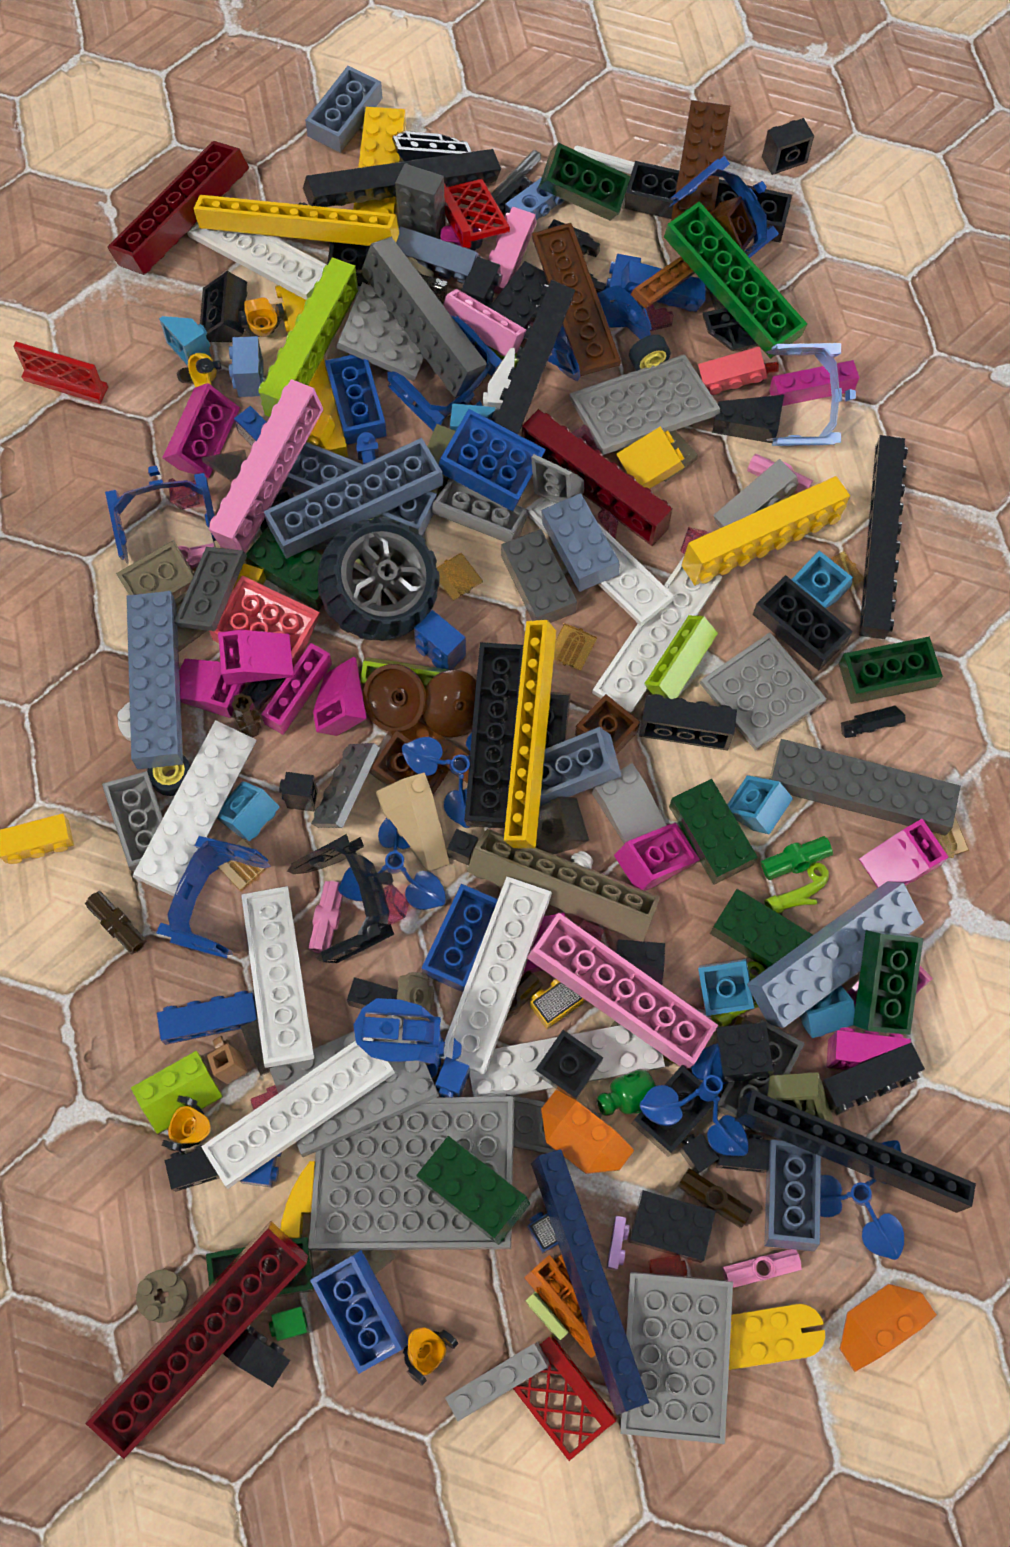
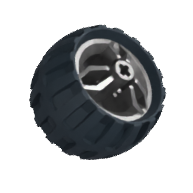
M386 518L358 521L340 531L326 547L318 568V592L329 617L333 618L345 632H350L365 640H391L414 630V627L421 623L432 610L437 599L440 582L439 571L436 568L437 560L432 550L429 551L425 545L426 540L420 534L416 535L410 531L408 525L401 522H390ZM357 559H360L361 562L367 567V569L370 572H368L366 569L358 565L355 561ZM387 588L401 597L399 602ZM361 592L368 600H365L359 593Z

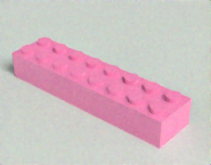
M292 379L283 388L278 404H275L272 408L271 416L268 422L263 425L258 440L253 443L250 455L247 460L243 461L239 475L232 481L228 495L222 499L217 515L210 521L209 530L222 548L243 550L245 553L248 550L265 518L264 511L270 509L323 411L314 388Z
M559 912L527 956V959L680 1067L683 1065L688 1069L695 1064L718 1027L712 1020Z

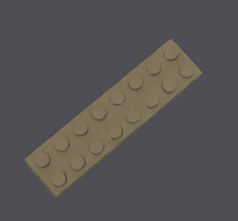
M489 829L485 831L475 846L467 872L475 877L494 882L499 887H503L506 877H510L551 891L552 895L548 905L557 907L565 913H572L582 917L587 922L602 925L610 931L622 933L630 939L642 942L660 900V897L538 848H512L504 841V835Z

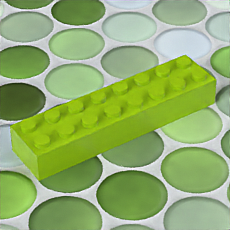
M331 258L329 264L324 266L321 279L316 281L311 297L306 299L302 314L297 316L294 329L289 331L284 347H281L278 351L275 364H272L268 370L267 379L260 384L258 392L265 416H271L272 408L275 404H278L283 388L288 385L291 379L307 386L309 385L358 293L355 265Z

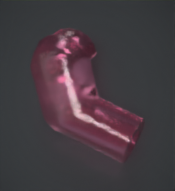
M606 509L600 510L598 512L600 522L605 526L606 531L616 539L618 520L610 511Z

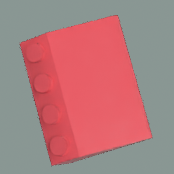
M241 576L229 597L216 631L209 632L213 641L219 643L218 632L250 630L289 634L294 668L306 649L320 612Z

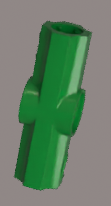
M822 836L802 845L801 843L788 845L782 853L762 860L761 867L766 879L772 880L789 872L801 873L807 870L812 863L832 856L833 850L828 838Z

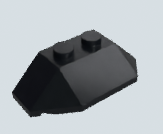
M404 131L394 135L392 138L396 151L403 161L471 152L467 141L462 140L460 142L453 137L443 134Z
M726 308L703 312L702 315L708 333L731 351L759 346Z

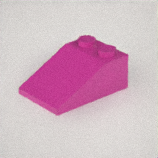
M676 822L627 841L614 854V857L632 885L644 891L659 885L700 861Z

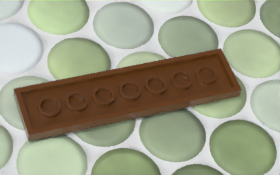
M691 100L676 193L714 161L720 160L723 157L731 105ZM709 176L692 194L686 195L675 203L671 221L699 201L711 214L715 208L719 177Z
M572 223L532 233V240L548 285L553 280L575 289V294L562 325L569 346L579 365L580 377L620 366L621 359Z

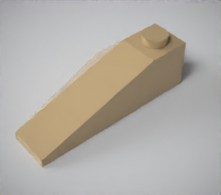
M425 772L404 778L376 791L383 814L394 824L399 835L403 836L407 841L411 851L427 871H432L449 865L433 794Z

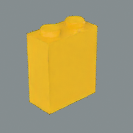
M661 426L617 453L627 474L632 475L640 485L649 489L685 468L682 460L685 459L679 448H673L671 444L674 442L673 437L668 430L664 432Z

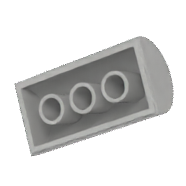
M451 479L432 506L433 514L503 542L519 538L529 511L517 505L514 511H511Z
M147 771L102 784L123 852L131 871L136 870L163 819Z

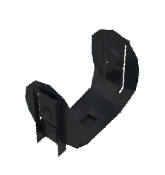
M345 834L291 863L287 870L291 874L309 873L347 859L359 884L366 918L356 936L319 953L316 958L325 963H339L394 935L391 924H388L390 911L382 884L391 886L394 881L390 872L377 873L374 864L356 852L364 847L361 837L349 842L348 836Z

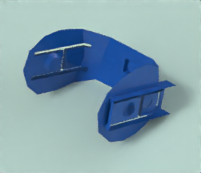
M723 156L720 160L714 161L670 199L673 203L670 206L686 195L692 194L709 176L723 177L737 195L742 197L747 210L756 224L754 243L744 250L745 254L750 258L779 233L774 226L767 227L766 214L753 190L748 188L738 175L724 170L730 163ZM763 181L753 185L758 193L764 192L767 188Z
M616 285L597 293L609 328L628 327L639 339L651 335L650 330L652 327L647 310L639 305L624 288ZM562 325L548 362L558 366L559 370L566 376L578 382L580 378L579 365L569 346Z
M458 316L451 317L473 346L475 342L478 343L475 348L487 363L483 373L467 391L447 406L430 405L403 375L395 371L388 372V387L432 431H434L436 424L441 425L444 418L451 414L452 404L467 405L475 396L473 392L483 382L487 373L492 376L497 370L496 367L502 362L475 331ZM481 400L476 404V406H483Z
M157 466L148 467L150 477L161 475ZM205 473L194 475L196 484L188 480L164 483L160 479L150 481L148 486L124 492L121 497L116 490L105 492L118 556L121 560L125 558L127 565L129 564L126 546L127 539L120 514L136 495L162 488L184 486L203 495L207 512L205 514V521L207 527H210V521L215 515ZM212 535L213 543H214V546H215V541H217V540H216L215 537Z
M198 836L194 845L198 850L191 858L178 884L167 914L169 925L160 923L156 933L171 937L169 943L227 958V955H233L231 950L219 943L193 934L189 922L197 897L209 875L219 869L218 866L230 860L259 868H269L271 866L268 863V859L256 849Z
M376 998L362 1008L353 1024L356 1044L370 1057L384 1061H422L430 1063V1065L426 1066L431 1077L435 1076L438 1067H441L440 1057H444L445 1042L441 1038L440 1017H434L421 1005L398 999ZM366 1014L425 1017L429 1019V1021L404 1019L402 1040L416 1041L417 1044L363 1040V1038L398 1040L400 1019L365 1017ZM455 1038L452 1062L458 1059L462 1052V1045Z

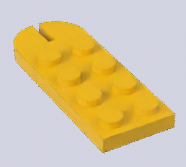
M804 1304L731 1315L729 1370L807 1358L815 1355L824 1344L825 1330L802 1333L801 1328L823 1325L821 1316L815 1309Z

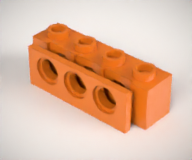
M562 1254L555 1260L548 1255L524 1278L589 1357L592 1358L596 1354Z

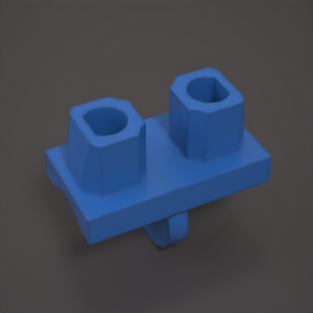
M361 433L357 438L356 448L358 460H363L364 465L379 457L378 442H376L375 437L371 433Z

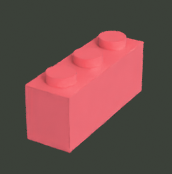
M760 346L698 364L702 382L711 395L767 379Z

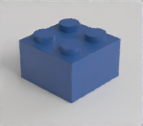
M434 610L428 613L426 618L414 627L416 650L422 656L427 655L436 668L452 670L466 656V637Z

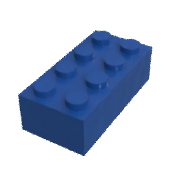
M354 355L325 360L346 445L357 443L358 436L364 432L371 433L375 439L387 436L386 423L369 361Z
M461 884L423 963L422 973L431 979L463 992L498 899Z
M362 1250L310 1280L358 1374L401 1351L408 1345V1337Z

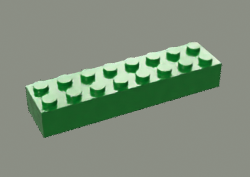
M700 201L667 224L664 235L667 242L765 353L772 350V347L776 344H792L803 335L807 327L806 321ZM766 353L770 359L776 356L774 354Z

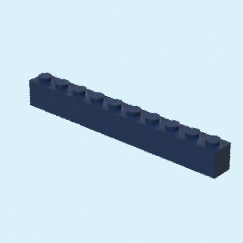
M562 1150L539 1155L531 1163L615 1413L619 1415L649 1403Z

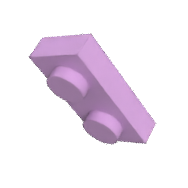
M616 1216L614 1219L606 1269L617 1270L618 1265L623 1266L625 1250H621L623 1239L627 1240L630 1226L625 1224V1217Z

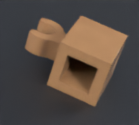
M222 1036L213 1040L216 1050L207 1055L213 1076L229 1084L248 1073L242 1053L232 1047L229 1040L224 1041Z

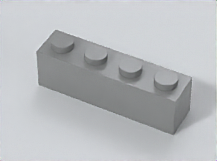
M780 459L777 460L713 515L716 524L722 528L781 501L783 497L792 494L799 485L797 476Z
M537 1341L448 1395L445 1399L456 1420L460 1421L550 1366V1363Z

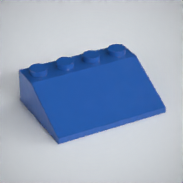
M468 409L440 458L438 465L443 475L514 511L533 475L531 457L535 454L542 458L546 449Z

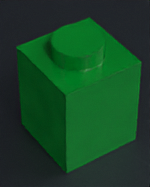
M304 1307L271 1315L273 1321L269 1322L270 1333L272 1337H276L277 1341L310 1333Z

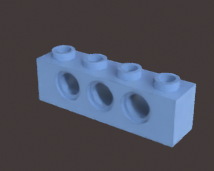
M540 178L505 203V215L510 213L513 206L535 214L536 220H538L540 217L546 216L555 206L561 205L564 199L538 188L541 181Z

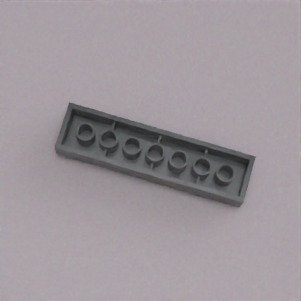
M389 237L372 243L361 273L374 288L375 293L385 303L387 309L397 319L399 325L404 328L410 340L415 343L422 356L429 362L446 388L455 398L462 395L483 373L487 363L393 238Z
M781 739L769 779L779 781L792 796L901 825L910 826L923 819L932 833H939L943 836H946L953 828L961 785Z

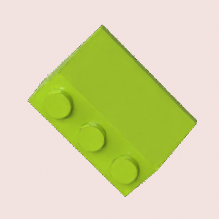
M197 1051L131 1087L142 1111L157 1134L167 1130L175 1111L185 1106L177 1102L179 1095L198 1101L197 1105L201 1109L223 1098L202 1056Z

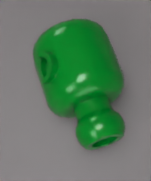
M633 1070L615 1078L610 1085L611 1093H601L596 1098L597 1106L604 1116L612 1115L616 1109H619L624 1114H639L641 1112L639 1104L647 1092L656 1086L655 1082L646 1070Z

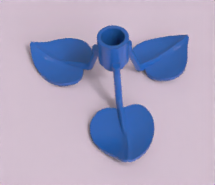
M472 733L466 740V747L469 751L471 749ZM421 737L402 746L404 759L414 772L418 774L425 772L426 776L433 775L437 770L438 764L450 765L451 772L459 776V791L453 790L446 795L444 810L447 816L464 828L471 827L466 826L464 820L467 788L463 790V774L469 769L470 755H456L452 760H439L443 753L442 747L437 740L430 737Z
M385 818L379 828L378 838L383 847H393V851L387 854L385 865L382 866L378 873L388 871L396 874L401 871L411 883L406 888L405 896L407 902L412 907L419 910H427L443 906L445 904V891L440 880L434 874L428 871H419L413 880L406 871V868L403 867L404 857L397 849H408L410 845L403 836L399 835L397 828L390 819ZM349 867L344 873L338 891L350 900L362 901L359 884L351 867Z
M718 1043L704 1048L695 1064L691 1066L693 1075L697 1079L703 1080L698 1089L678 1102V1095L675 1090L665 1085H658L651 1088L639 1104L641 1111L648 1119L659 1125L669 1126L681 1120L683 1114L679 1106L685 1105L694 1097L700 1096L704 1101H713V1122L715 1125H712L707 1131L710 1146L716 1152L723 1155L744 1156L748 1153V1140L742 1125L730 1115H725L720 1120L717 1118L718 1102L720 1101L718 1094L722 1090L723 1085L726 1084L723 1083Z
M897 1140L881 1143L902 1152L900 1143ZM821 1175L820 1216L829 1218L840 1214L842 1211L841 1200L852 1198L856 1204L866 1206L874 1221L867 1223L862 1231V1240L866 1248L878 1256L897 1260L904 1247V1231L901 1223L895 1216L887 1213L880 1216L879 1219L876 1217L870 1205L872 1200L870 1186L877 1180L872 1178L866 1183H856L853 1185L851 1192L841 1195L842 1186L840 1182L833 1176Z

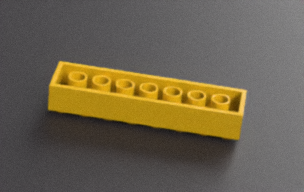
M365 108L358 168L402 162V158L397 153L392 138L394 135L406 131L405 109ZM390 197L382 200L354 203L353 210L396 214L397 198Z
M837 476L832 477L689 542L681 566L694 586L700 583H708L719 574L725 575L732 568L745 566L756 557L762 558L771 550H779L793 540H801L808 533H816L828 524L833 525L837 523L847 507L846 504L850 494Z

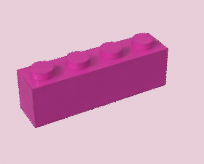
M854 360L837 363L839 388H842V394L849 389L855 390L860 377ZM824 366L773 376L769 388L770 395L784 394L782 406L832 396L830 373Z
M310 643L293 668L294 677H287L262 712L261 716L266 726L282 735L285 734L332 665L330 653Z

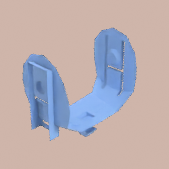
M841 343L776 344L773 346L772 350L766 353L789 356L815 355L830 373L832 401L830 422L819 437L789 435L788 437L766 440L773 441L772 446L835 445V443H841V432H832L837 425L839 402L842 401V388H839L837 362L834 357L841 354ZM849 389L845 391V401L856 399L855 390Z

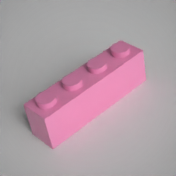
M513 206L510 213L505 215V219L510 226V232L497 235V246L489 255V261L500 264L501 274H503L501 284L494 289V292L498 294L501 293L517 272L537 223L535 214Z
M458 289L447 294L443 306L448 313L454 317L458 316L487 346L494 348L502 356H506L510 348H515V353L518 352L526 329Z

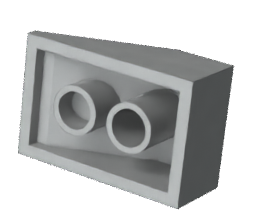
M533 454L531 459L535 494L553 503H559L577 494L584 493V480L580 476Z
M633 763L620 770L621 777L595 786L592 791L595 800L624 844L629 840L667 826L645 781Z

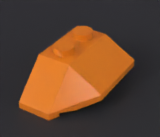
M557 1089L541 1108L546 1143L554 1150L561 1149L563 1156L585 1174L620 1171L634 1152V1149L613 1128L577 1100Z
M887 1284L847 1312L839 1349L853 1371L856 1372L881 1358L923 1329L937 1314L921 1292Z

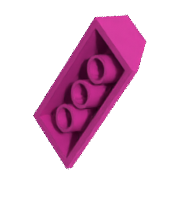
M209 383L195 387L162 458L178 470L194 475L205 473V477L209 478L240 407Z

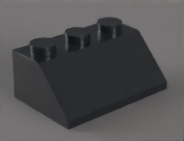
M226 271L203 287L200 324L205 328L207 332L206 339L209 342H232L233 337H241L245 331V328H242L240 325L238 311H245L244 303L248 294L247 281L229 271Z

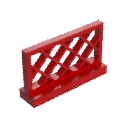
M483 179L446 187L444 183L445 216L462 247L471 248V241L510 232L509 224ZM479 187L481 188L479 192L472 190ZM454 193H460L461 196L459 197V196H455V195H452V194H454ZM468 195L475 198L473 200L466 199V196ZM480 199H482V200H486L487 203L484 204V203H481V202H478V201H479ZM460 204L468 205L467 209L459 207ZM475 207L482 210L480 212L473 211L472 209ZM486 211L493 212L494 215L491 216L485 213ZM467 216H471V217H474L475 219L472 221V220L466 219V217H467ZM482 219V220L488 221V223H487V224H483V223H480L479 221ZM493 223H496L502 226L494 227L492 225ZM474 228L481 229L482 231L473 233L472 230Z
M15 342L13 347L24 369L21 376L23 381L101 404L108 389V384L100 380L94 364Z
M551 1334L540 1344L550 1363L548 1369L540 1371L547 1373L546 1388L532 1387L531 1377L529 1378L528 1386L517 1385L513 1390L567 1460L570 1461L602 1432L614 1424L617 1417ZM553 1364L557 1370H551V1365ZM551 1374L562 1375L565 1379L564 1390L550 1389ZM568 1384L573 1391H568ZM522 1389H523V1390H528L527 1396H526V1394L522 1391ZM531 1390L546 1392L545 1407H538L532 1404L530 1401ZM549 1393L564 1394L563 1409L548 1408ZM567 1395H575L582 1401L581 1411L566 1410ZM584 1406H586L591 1413L584 1412ZM539 1411H544V1418ZM548 1412L562 1413L561 1428L549 1426L547 1423ZM566 1414L580 1415L579 1431L564 1429ZM584 1416L594 1417L601 1426L594 1432L583 1431ZM555 1432L561 1433L560 1439ZM564 1433L579 1435L578 1446L572 1452H569L563 1444ZM582 1435L589 1436L582 1442Z

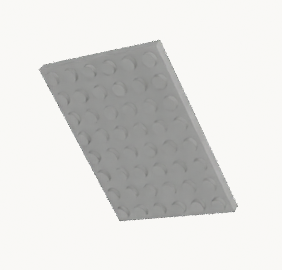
M514 1097L434 1098L316 1151L309 1249L311 1251L511 1249L512 1229L502 1242L497 1245L421 1184L416 1175L447 1136H450L513 1186Z

